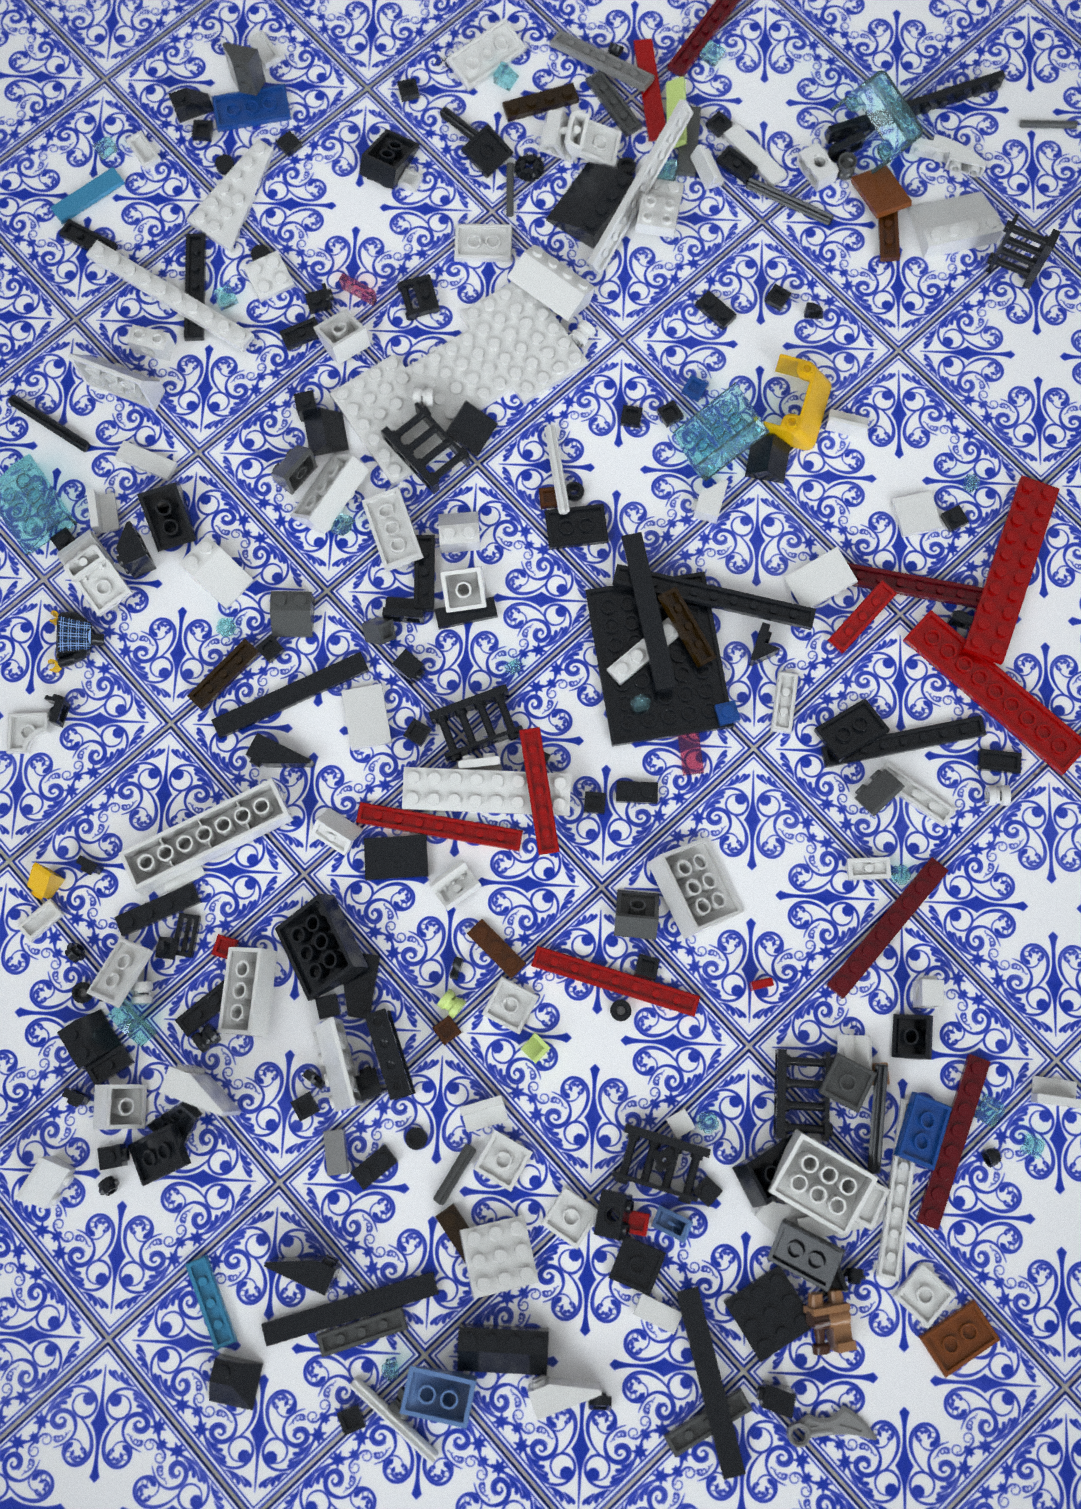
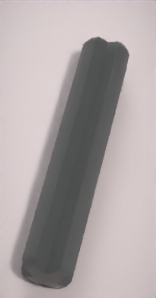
M465 1144L433 1197V1200L439 1205L443 1206L476 1153V1149L473 1146Z

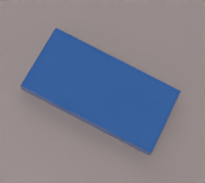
M285 84L262 87L257 96L240 93L239 91L212 96L218 132L292 120Z

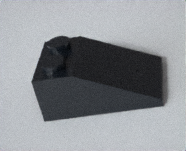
M386 129L362 154L359 175L393 190L398 185V181L405 168H408L420 144Z
M179 481L137 494L158 552L197 540L187 502Z
M793 1134L749 1156L732 1167L752 1208L768 1205L778 1198L768 1190L784 1150Z
M327 1254L326 1257L323 1255L273 1257L265 1262L263 1267L325 1296L332 1289L342 1264L338 1263V1258Z

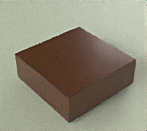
M554 487L539 488L541 509L558 508Z
M447 1016L432 1027L444 1045L462 1033L450 1016Z

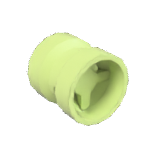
M449 989L440 999L437 1006L441 1009H446L448 1015L454 1019L467 1002L463 998L456 997L455 992Z

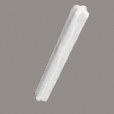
M548 424L544 429L558 512L565 515L570 512L557 431L555 425Z
M356 1377L350 1383V1388L429 1463H433L439 1455L438 1451L405 1420L393 1414L388 1408L389 1405L361 1378Z

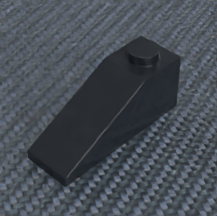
M259 733L256 734L245 754L250 759L249 763L259 768L261 765L267 768H313L315 765L311 759Z

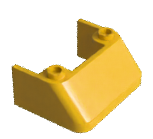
M780 354L775 372L809 382L800 415H785L781 425L761 420L756 437L774 434L790 445V447L806 451L811 450L818 438L831 391V382L812 362Z

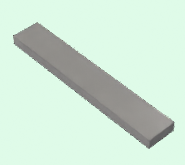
M559 30L550 41L551 47L642 92H645L654 81V75L562 30Z

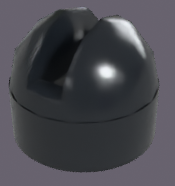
M610 42L608 53L620 57L624 47Z
M988 1148L982 1151V1158L988 1167L991 1168L1000 1163L1001 1153L999 1150Z

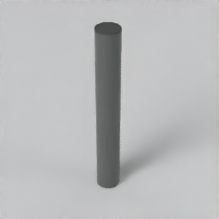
M1020 120L1019 128L1076 129L1078 126V121Z
M512 162L506 164L507 217L514 216V163Z

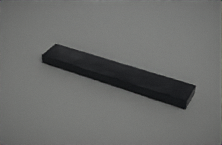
M205 233L186 234L185 293L205 304L207 236ZM184 317V340L204 341L205 329Z

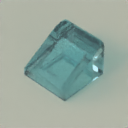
M503 61L493 74L494 84L508 91L511 90L519 78V75Z
M109 136L92 145L102 160L118 151L114 141Z
M985 1094L974 1117L993 1128L1004 1114L1005 1105L990 1095Z

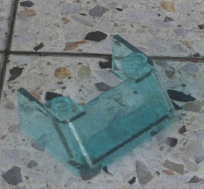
M883 70L876 72L830 109L833 112L843 103L853 113L863 109L883 141L877 147V153L882 162L871 170L872 174L890 163L923 134L920 122L888 73Z

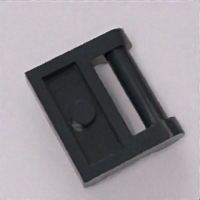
M430 274L400 281L397 284L398 291L402 294L406 308L405 315L408 321L440 311ZM410 288H414L419 305L418 308L413 309L408 291Z

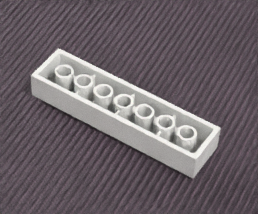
M404 767L402 809L532 815L526 772ZM547 773L554 816H570L571 774Z
M270 779L118 854L134 890L144 894L293 821V818L277 784L273 779Z

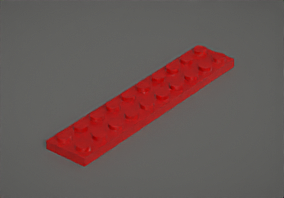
M1023 475L1019 478L962 651L1000 665L1004 662L1060 490L1059 488Z
M930 610L903 641L1062 776L1081 755V736L995 663L962 651L966 639Z

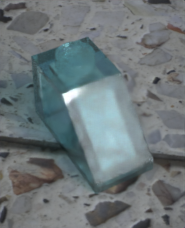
M124 1000L120 1008L115 1007L107 1014L118 1028L140 1047L158 1033L135 1005L131 1004V1001Z

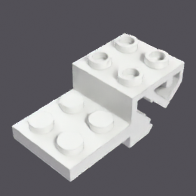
M563 109L549 110L545 116L538 150L571 163L577 157H580L598 165L614 168L622 132L590 120L589 114L578 110L572 111L570 117L567 116Z
M656 178L648 194H642L635 232L674 238L684 183Z
M86 531L57 552L60 562L64 565L65 572L72 582L78 586L98 616L101 617L133 594L115 568V562L93 531Z

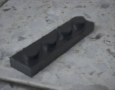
M191 883L114 918L121 936L125 937L202 903L195 884Z

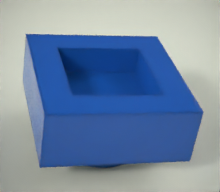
M691 374L681 394L699 402L708 387V383Z
M735 700L714 706L719 726L740 721Z

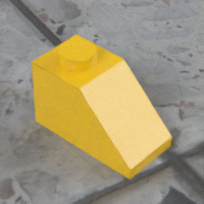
M35 862L32 866L27 886L32 889L31 894L40 900L42 898L51 899L65 879L50 868Z

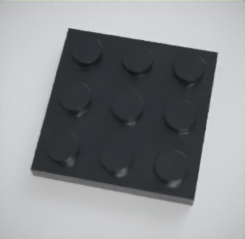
M778 1265L723 1300L760 1362L812 1329L806 1323V1313L803 1310L804 1304L782 1268Z

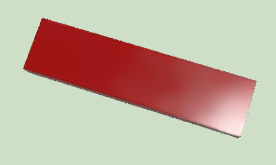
M881 580L827 641L843 654L896 596L897 592Z

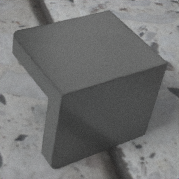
M375 617L362 623L367 643L382 645L396 639L393 619Z

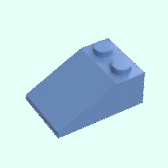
M410 1365L400 1414L467 1429L478 1376L457 1371Z

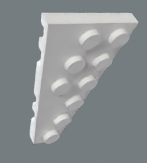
M258 138L186 219L188 224L199 232L205 233L209 239L232 254L236 239L240 236L241 227L246 222L255 200L256 191L261 186L263 174L267 171L273 157V148Z

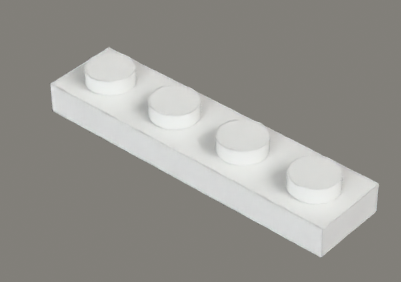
M669 618L662 622L667 646L679 637ZM644 638L607 668V672L620 686L649 662Z

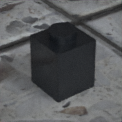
M313 390L294 394L297 413L300 421L303 422L305 418L318 410L317 401Z
M406 649L392 663L394 670L411 684L415 681H420L425 674L424 664Z

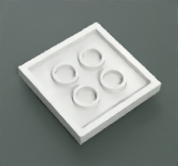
M524 1215L459 1230L473 1299L539 1283Z

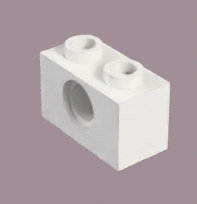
M818 142L798 153L796 165L816 192L836 181L839 171L838 167L828 157L826 149L821 147Z
M132 325L127 339V343L133 353L170 362L175 347L170 333Z
M925 975L924 977H919L918 981L912 982L913 1008L935 1009L944 1007V980H937V976Z

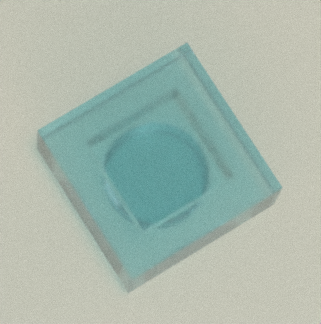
M710 40L700 52L699 58L715 67L724 56L726 49Z
M676 159L667 160L657 179L676 181L679 162Z
M230 284L212 291L221 311L239 303Z
M340 514L334 521L330 531L336 535L344 536L351 530L355 520L350 515Z

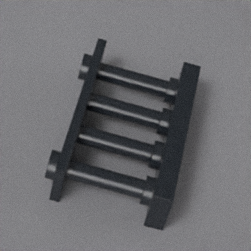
M1016 213L1012 221H1007L1003 232L1006 233L996 252H991L986 262L990 264L986 272L990 273L994 265L1000 266L1022 275V278L1025 279L1022 287L1030 289L1052 252L1061 231L1053 229L1049 236L1045 235L1044 237L1015 225L1019 214ZM1014 233L1023 238L1040 244V246H1033L1024 241L1011 237L1010 234ZM1008 244L1034 256L1031 258L1004 246ZM1001 254L1013 260L1028 265V267L1024 268L1022 266L1014 264L1010 261L1000 258L999 255Z
M416 402L414 404L417 413L396 431H391L386 426L381 430L383 440L424 485L435 494L440 490L439 479L459 462H462L466 467L470 466V455L464 447L460 448L431 417V412L426 406L422 407ZM421 420L430 427L409 445H404L400 441L401 436ZM436 434L442 442L423 458L417 459L413 455V451ZM449 448L455 456L437 471L430 473L426 469V465L445 449Z
M506 684L428 712L432 724L437 723V725H440L450 751L444 754L447 762H457L462 759V756L507 739L513 741L520 738L519 730H522L523 727L522 725L514 726L505 702L506 697H509ZM493 702L498 704L507 728L506 731L498 734L495 733L486 710L487 704ZM474 709L479 712L488 738L476 741L467 718L468 712ZM455 716L459 718L469 745L458 749L447 723L448 719Z
M386 1008L364 1015L390 1100H398L415 1094V1087L391 1011H386Z
M787 1049L775 1050L773 1138L785 1139V1134L795 1132L796 1129L803 1133L821 1134V1141H829V1137H832L833 1125L829 1123L830 1099L822 1095V1103L789 1101L786 1098V1090H789V1088H820L833 1060V1057H830V1052H822V1058L790 1057V1054H787ZM790 1065L822 1067V1080L790 1079L789 1076H786V1068H789ZM789 1110L820 1111L821 1125L789 1123V1121H785L786 1112H789Z
M625 1123L623 1132L628 1133L627 1138L629 1139L620 1171L612 1170L611 1175L615 1177V1181L626 1185L628 1181L676 1195L679 1196L678 1201L691 1204L692 1201L697 1202L698 1197L691 1195L700 1160L703 1161V1157L709 1158L711 1149ZM641 1137L648 1139L650 1146L642 1175L639 1179L629 1176L628 1172L636 1143ZM661 1144L670 1146L673 1150L672 1156L676 1164L679 1154H682V1150L691 1153L690 1157L692 1159L683 1192L670 1188L675 1168L665 1170L662 1185L649 1182L655 1161L652 1153L658 1150Z

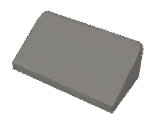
M345 1129L324 1131L327 1176L348 1174L349 1163Z

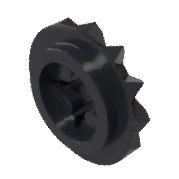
M526 152L524 156L519 155L518 160L515 161L514 170L521 180L531 182L543 175L544 163L541 157H537L535 153L528 155ZM526 164H533V169L530 167L526 169Z

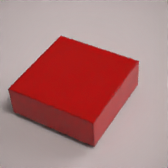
M218 934L211 954L227 959L228 948L237 947L239 940Z
M771 977L752 981L749 984L750 991L774 986Z
M633 1210L629 1215V1233L646 1237L650 1214Z

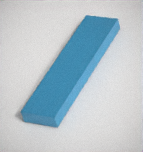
M112 167L50 208L63 225L68 219H72L123 186L125 182L114 167Z
M208 1255L185 1264L215 1351L238 1341Z

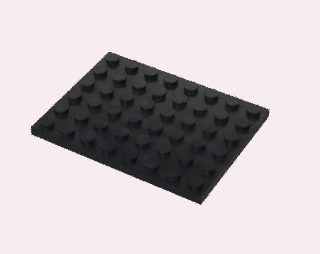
M705 571L674 576L707 584ZM614 585L585 590L612 747L734 727V723L719 726L714 708L717 704L729 702L711 607L685 602L717 658L697 668L679 636L668 645L677 687L656 692L649 662L621 686L607 672L608 667L644 638L633 590ZM656 595L663 622L669 617L660 603L658 595Z

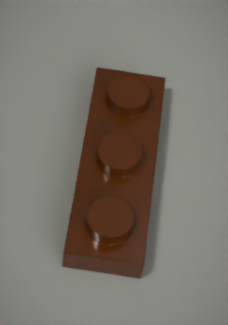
M898 211L878 218L880 262L900 260Z
M483 919L467 933L511 979L526 965Z

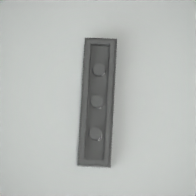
M599 70L585 79V83L625 137L642 129L641 122L602 71Z
M690 106L693 115L687 124V144L679 146L676 176L695 177L696 169L690 156L698 145L701 107Z
M400 1306L318 1333L316 1337L321 1356L326 1357L407 1330L408 1324L403 1307Z
M741 1388L726 1396L732 1422L753 1410ZM706 1409L663 1435L675 1458L712 1435Z

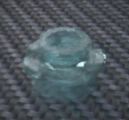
M976 474L966 475L963 482V490L972 493L978 489L980 479L976 477Z
M221 618L217 622L216 631L218 634H221L223 637L233 635L236 626L231 618Z
M516 658L505 664V673L515 674L522 670L520 666L523 663H520L519 659Z
M637 695L631 701V706H633L636 712L645 711L650 708L649 703L651 700L646 698L645 695Z
M905 865L894 866L891 869V880L894 883H898V885H905L907 880L911 878V872Z
M703 1112L699 1116L697 1125L704 1133L711 1134L718 1128L719 1121L714 1113Z
M387 1358L385 1364H382V1375L389 1382L399 1377V1368L396 1359L390 1360Z

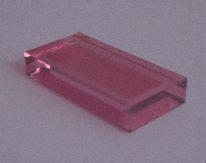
M342 273L339 277L343 290L372 306L375 305L377 302L375 290Z
M699 733L679 735L678 743L683 776L703 774Z

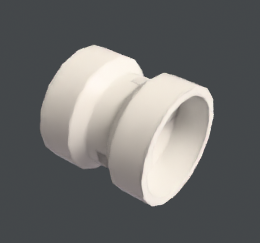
M581 320L577 325V329L573 330L569 337L572 338L578 347L584 348L588 343V339L596 334V330L588 321Z
M414 387L413 407L418 402L420 405L433 408L434 388L422 389L421 387Z
M987 785L984 792L986 805L994 806L995 804H1000L1002 806H1009L1011 802L1010 786L1001 785L1000 787H995L994 785Z
M135 982L131 988L134 991L131 1004H153V997L151 996L153 982Z

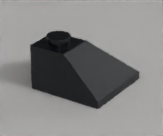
M219 1354L214 1359L209 1380V1401L253 1410L264 1363Z

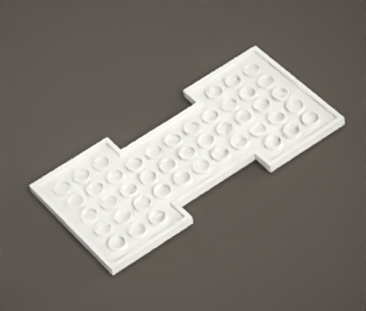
M510 282L460 313L461 319L469 328L468 330L405 368L394 353L330 392L331 398L393 487L412 476L414 472L383 440L381 430L387 426L391 431H396L417 414L415 407H413L414 387H421L422 389L434 388V407L427 408L431 412V417L446 432L466 400L481 411L514 391L525 405L588 366L589 361L572 338L569 337V334L549 307L514 282ZM421 420L401 436L400 441L404 445H409L430 427ZM434 434L415 449L413 455L417 459L423 458L439 445L442 440ZM449 448L445 449L442 453H440L437 457L430 461L426 466L436 461L440 457L444 456L451 450Z

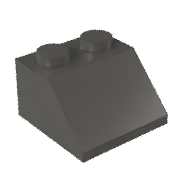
M224 42L222 45L231 78L239 92L257 96L266 82L258 49Z
M296 445L294 449H290L286 453L281 463H277L274 466L271 475L277 484L293 495L318 465L311 449Z
M271 591L270 619L273 637L313 638L315 598L312 592Z
M878 769L870 776L872 781L867 786L863 783L855 791L857 795L854 799L871 816H875L905 787L886 769L882 771Z
M617 889L614 936L656 940L659 921V894Z

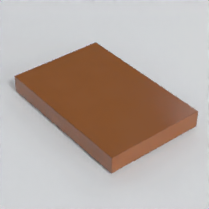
M886 164L851 177L852 185L876 219L912 206V200Z
M971 1299L918 1336L945 1378L1001 1340L974 1299Z

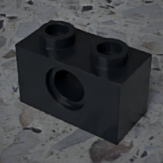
M609 1189L601 1190L594 1235L615 1240H625L630 1232V1223L628 1221L629 1215L634 1209L633 1195ZM614 1209H617L619 1212L617 1221L612 1218Z

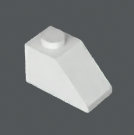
M723 480L700 492L698 499L694 498L691 509L695 511L693 518L714 524L717 523L729 480Z

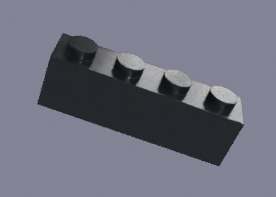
M460 1323L457 1371L547 1376L549 1328Z

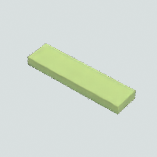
M684 76L666 82L667 121L679 100H686V79ZM687 126L674 148L687 144Z

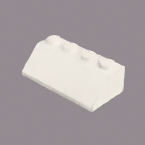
M533 245L524 251L507 277L567 321L589 306L596 288L537 245Z
M333 453L290 516L313 531L325 534L332 528L337 516L344 511V506L348 500L353 498L358 486L365 481L369 470L353 455Z
M228 948L217 1033L267 1037L278 951L264 948Z

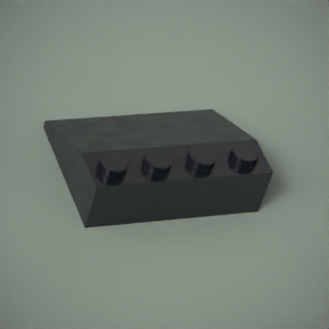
M588 162L547 216L546 221L594 249L635 178L619 169Z
M316 895L275 928L308 1001H312L354 979L368 968V964L334 895Z

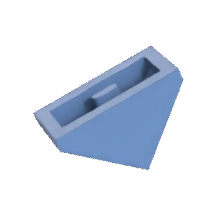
M659 1205L651 1226L685 1243L693 1221Z

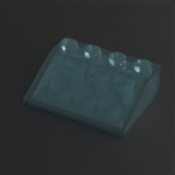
M735 382L677 428L673 434L693 470L706 482L770 431Z
M30 453L12 464L0 477V516L26 555L31 554L51 541L50 538L63 528L70 529L78 524Z

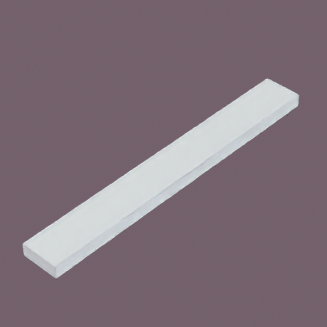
M900 1098L893 1154L909 1103L908 1099ZM892 1154L888 1189L890 1191L885 1203L875 1276L899 1282L915 1163Z

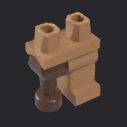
M838 1288L830 1289L827 1292L828 1301L823 1300V1293L821 1292L808 1293V1305H803V1310L806 1313V1323L814 1331L816 1342L812 1344V1353L814 1355H827L831 1353V1350L837 1353L857 1350L856 1340L852 1338L851 1315L849 1312L850 1303L844 1301L842 1290ZM825 1329L827 1334V1342H825Z

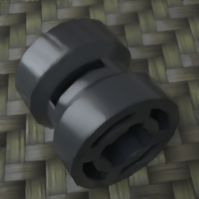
M210 1023L206 1024L200 1033L196 1032L191 1036L193 1042L202 1053L208 1051L210 1045L217 1044L222 1040L217 1030Z

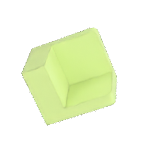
M534 1033L520 1049L536 1064L551 1048Z

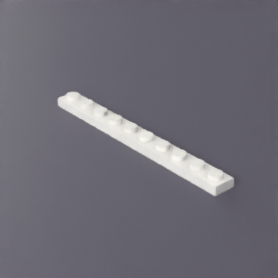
M679 100L589 257L587 264L595 274L602 275L640 208L642 194H648L691 119L693 111L686 100Z
M97 240L87 252L86 256L89 260L240 351L244 352L255 338L254 334L100 241Z

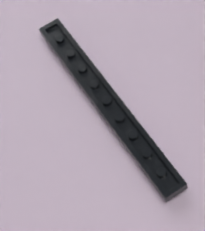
M1003 70L828 126L825 139L827 144L840 142L851 134H857L861 131H874L879 127L889 126L903 119L908 120L913 116L926 114L931 110L941 109L952 103H960L965 99L978 97L989 91L994 92L1001 88L1006 75Z
M617 564L612 585L633 590L628 566ZM651 571L655 593L658 596L677 587L685 602L803 629H812L816 612L815 608Z

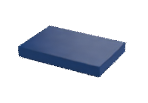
M912 1092L893 1155L929 1170H935L952 1107L917 1092Z

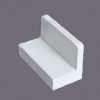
M702 144L697 145L690 158L705 190L721 186L724 183V179L709 148L704 149Z
M830 409L825 430L864 439L868 430L869 418Z
M94 489L86 490L90 525L94 532L101 534L120 530L115 494L112 492L98 495Z
M328 808L316 819L311 834L345 856L363 829L331 808Z
M837 1035L838 1053L872 1070V1037L869 1035Z
M1039 1076L1032 1077L1031 1102L1081 1108V1099H1076V1082Z
M502 1095L459 1107L467 1132L508 1121Z

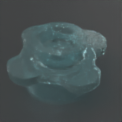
M1031 1133L1024 1136V1145L1020 1147V1151L1022 1154L1032 1155L1034 1159H1040L1046 1145L1045 1140L1035 1138Z

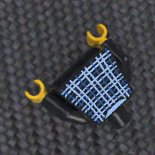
M55 610L51 611L50 614L56 617L53 620L49 619V621L57 626L56 658L59 659L58 661L54 659L48 660L49 664H55V667L49 669V671L58 673L62 668L74 665L90 655L92 645H104V634L92 633V623L88 622L86 618L77 612H61L59 614Z

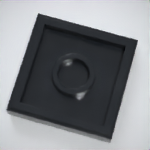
M489 124L482 128L461 148L464 155L486 179L514 153Z
M466 400L447 428L446 433L455 442L477 457L498 423Z
M626 1236L625 1240L621 1243L608 1278L650 1296L666 1252Z

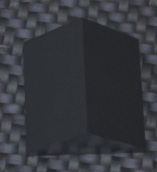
M319 408L304 419L308 447L312 450L314 456L349 450L342 412Z
M774 434L752 439L745 477L784 484L790 445Z
M893 1014L891 1057L924 1061L932 1060L933 1016Z

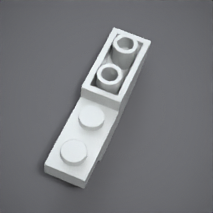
M937 134L934 135L933 140L915 136L909 152L910 155H915L916 157L928 158L936 162H945V170L967 174L971 177L981 178L987 166V163L973 150L955 140Z

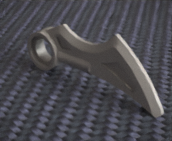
M844 1405L834 1415L826 1418L816 1417L808 1413L799 1421L788 1425L786 1430L787 1439L792 1445L799 1448L805 1447L809 1443L810 1438L831 1435H854L877 1440L876 1435L867 1423ZM796 1428L804 1430V1437L800 1441L794 1440L792 1436Z

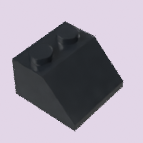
M131 521L126 522L116 547L119 554L116 558L127 574L130 573L136 579L157 568L140 533Z
M102 1009L73 1021L57 1032L78 1069H85V1067L122 1045Z

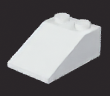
M207 535L178 563L190 578L225 609H228L254 582Z
M540 1375L531 1379L532 1383L528 1384V1395L537 1421L602 1395L601 1385L598 1381L554 1376L544 1378V1375Z

